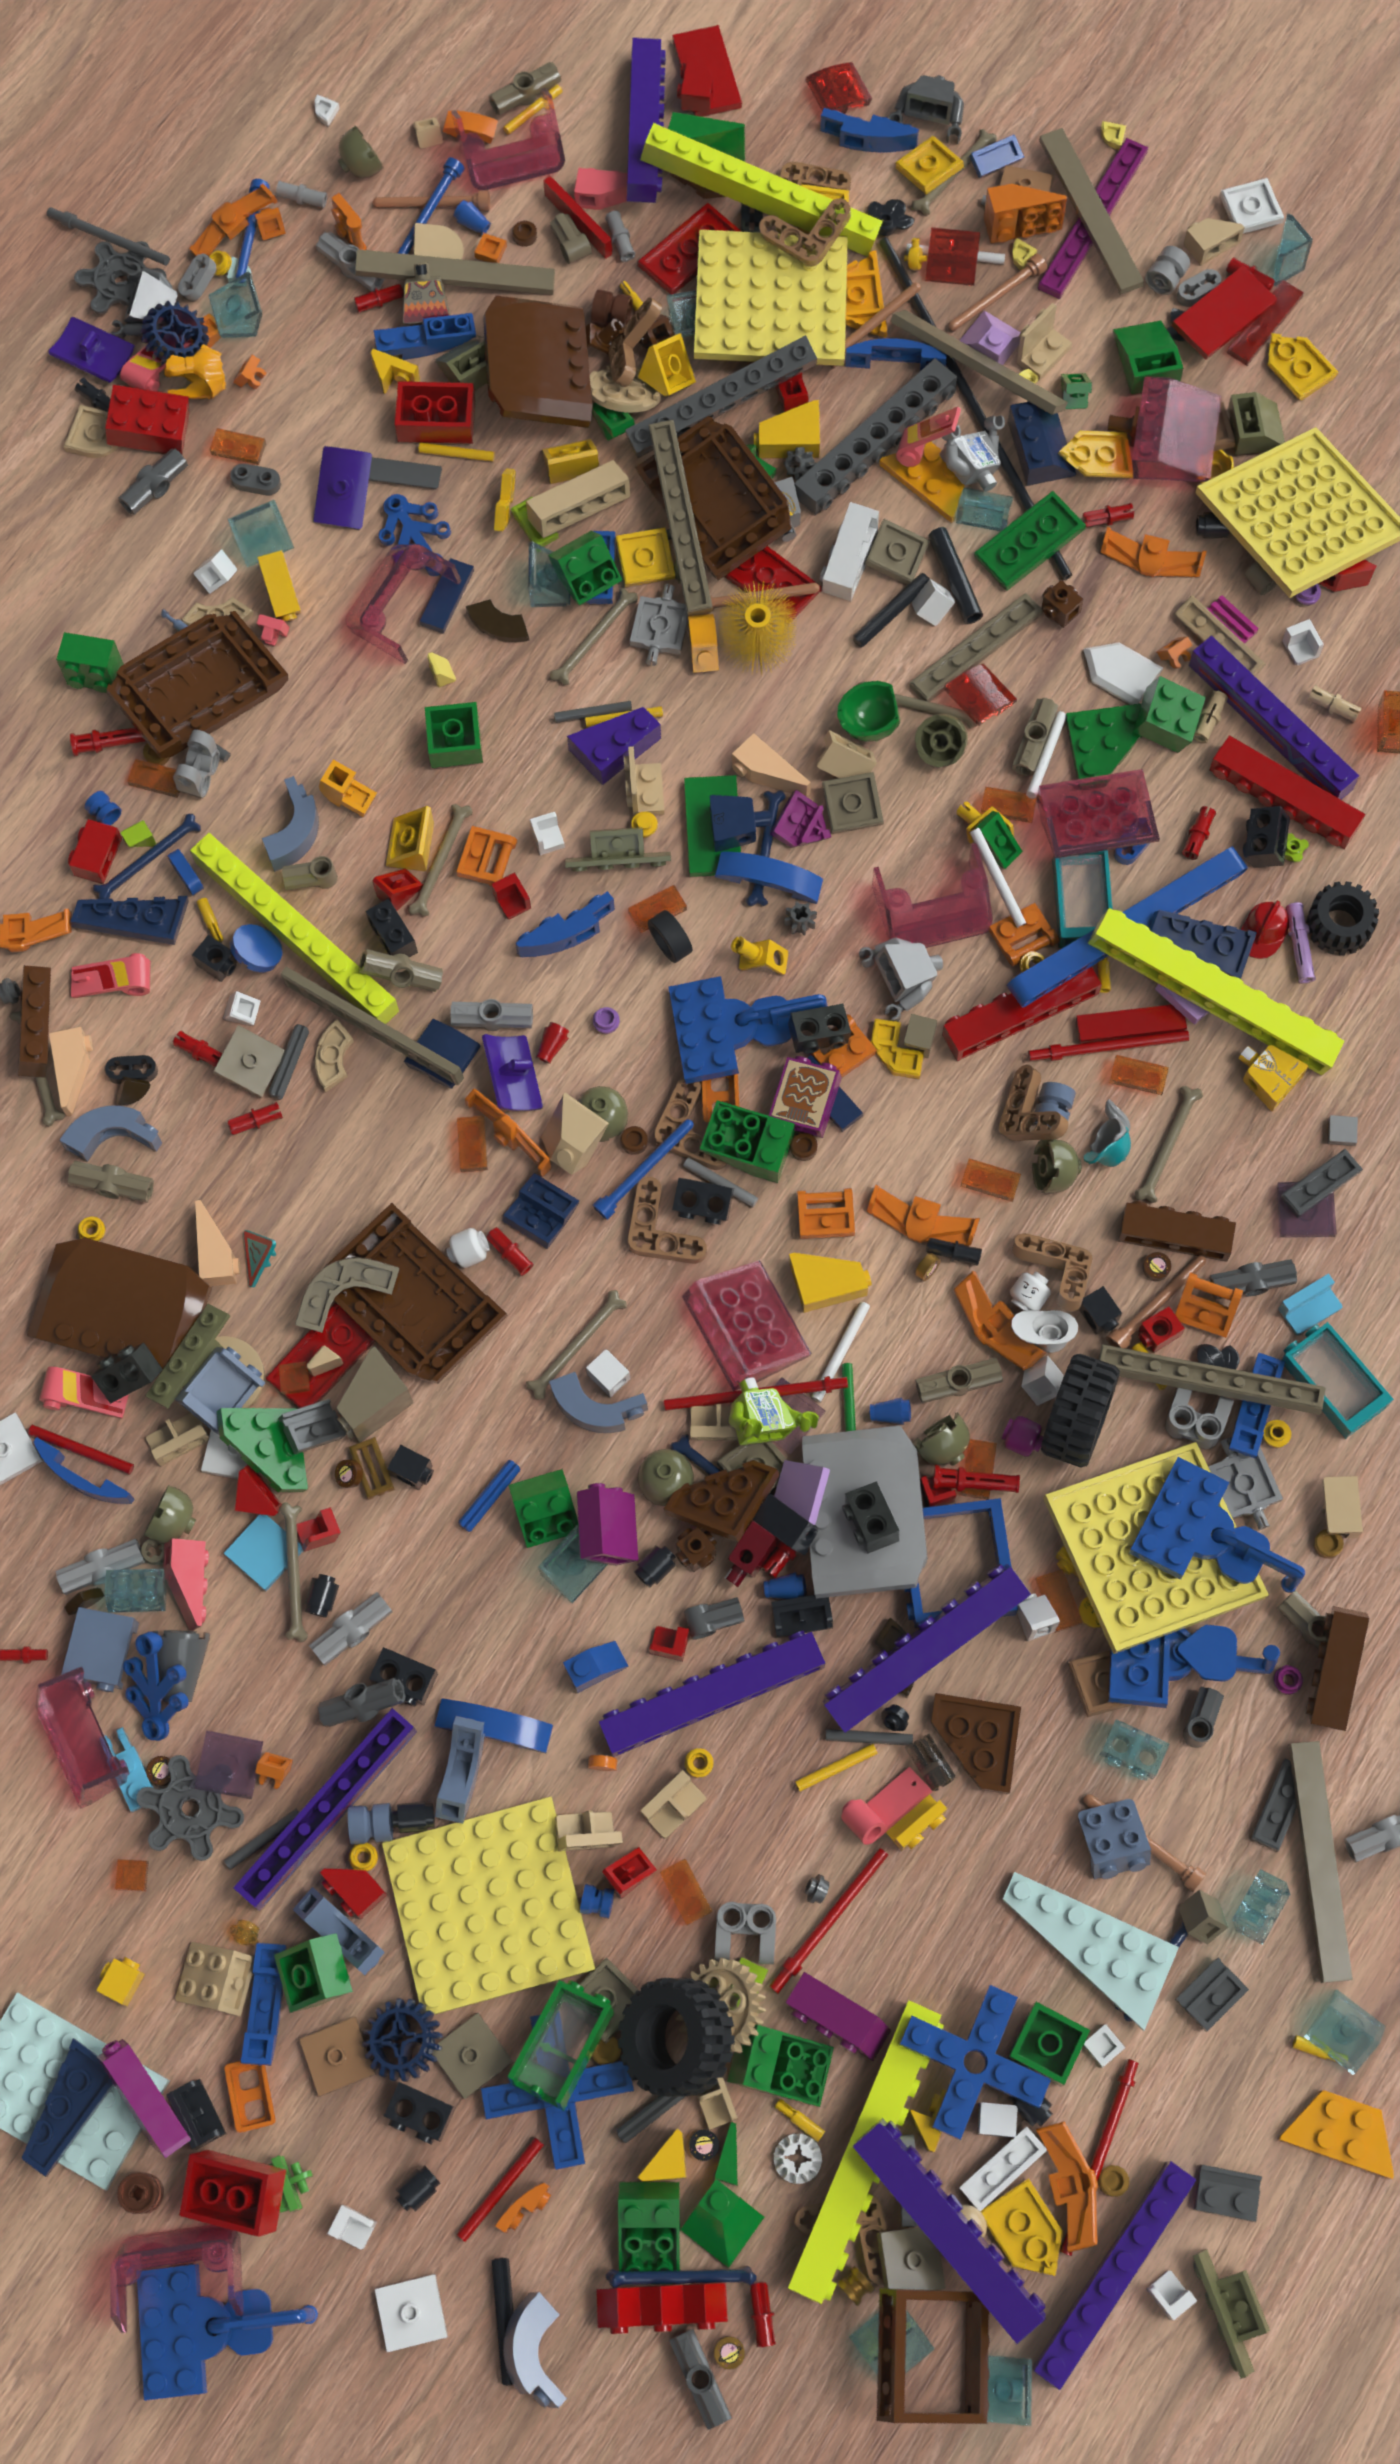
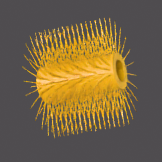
M758 583V603L756 601L755 585H753L754 599L752 597L748 602L746 596H744V602L742 601V603L738 599L735 603L731 601L730 609L732 610L724 613L732 612L733 615L719 618L727 620L724 621L726 623L731 622L729 624L723 623L721 625L723 627H719L724 628L720 629L724 630L722 632L729 631L719 634L724 635L719 637H725L721 639L729 640L724 643L732 645L730 647L735 651L734 654L740 650L739 652L743 654L741 657L742 661L745 659L744 655L748 654V660L750 662L751 659L753 660L752 673L756 652L757 664L759 652L762 673V657L763 660L766 659V653L769 659H773L771 654L775 652L774 649L778 653L782 650L786 651L783 646H790L788 644L791 643H784L782 641L785 639L786 641L792 640L790 638L794 637L788 635L796 634L792 633L795 628L788 627L791 626L788 624L795 622L792 620H797L792 619L797 617L788 619L790 616H787V618L783 616L793 613L784 611L785 607L781 603L776 606L781 602L782 598L774 604L772 600H769L768 595L765 594L767 598L764 597V586L762 587L763 592L761 593L759 603Z

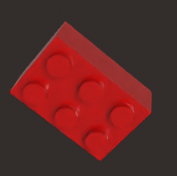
M398 381L395 430L398 442L473 444L476 405L474 384Z
M113 385L105 428L107 445L164 454L170 449H176L183 455L189 418V396Z
M212 2150L190 2154L179 2216L256 2237L276 2232L286 2169Z

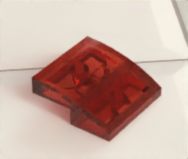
M853 62L829 66L808 75L805 79L822 111L824 108L846 114L848 108L869 106L872 100Z
M931 227L925 281L974 286L980 232Z
M984 663L964 672L945 685V691L978 726L994 714L996 716L1000 715L1017 702V698Z

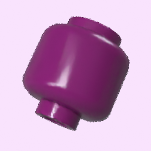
M1017 1416L1014 1420L1010 1418L1001 1439L1005 1440L1004 1445L1008 1450L1028 1457L1032 1454L1033 1450L1039 1452L1043 1441V1436L1040 1435L1042 1427L1039 1423L1023 1416Z

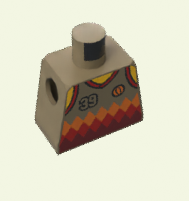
M415 263V278L405 280L403 324L423 322V318L451 315L441 277H430L429 263Z

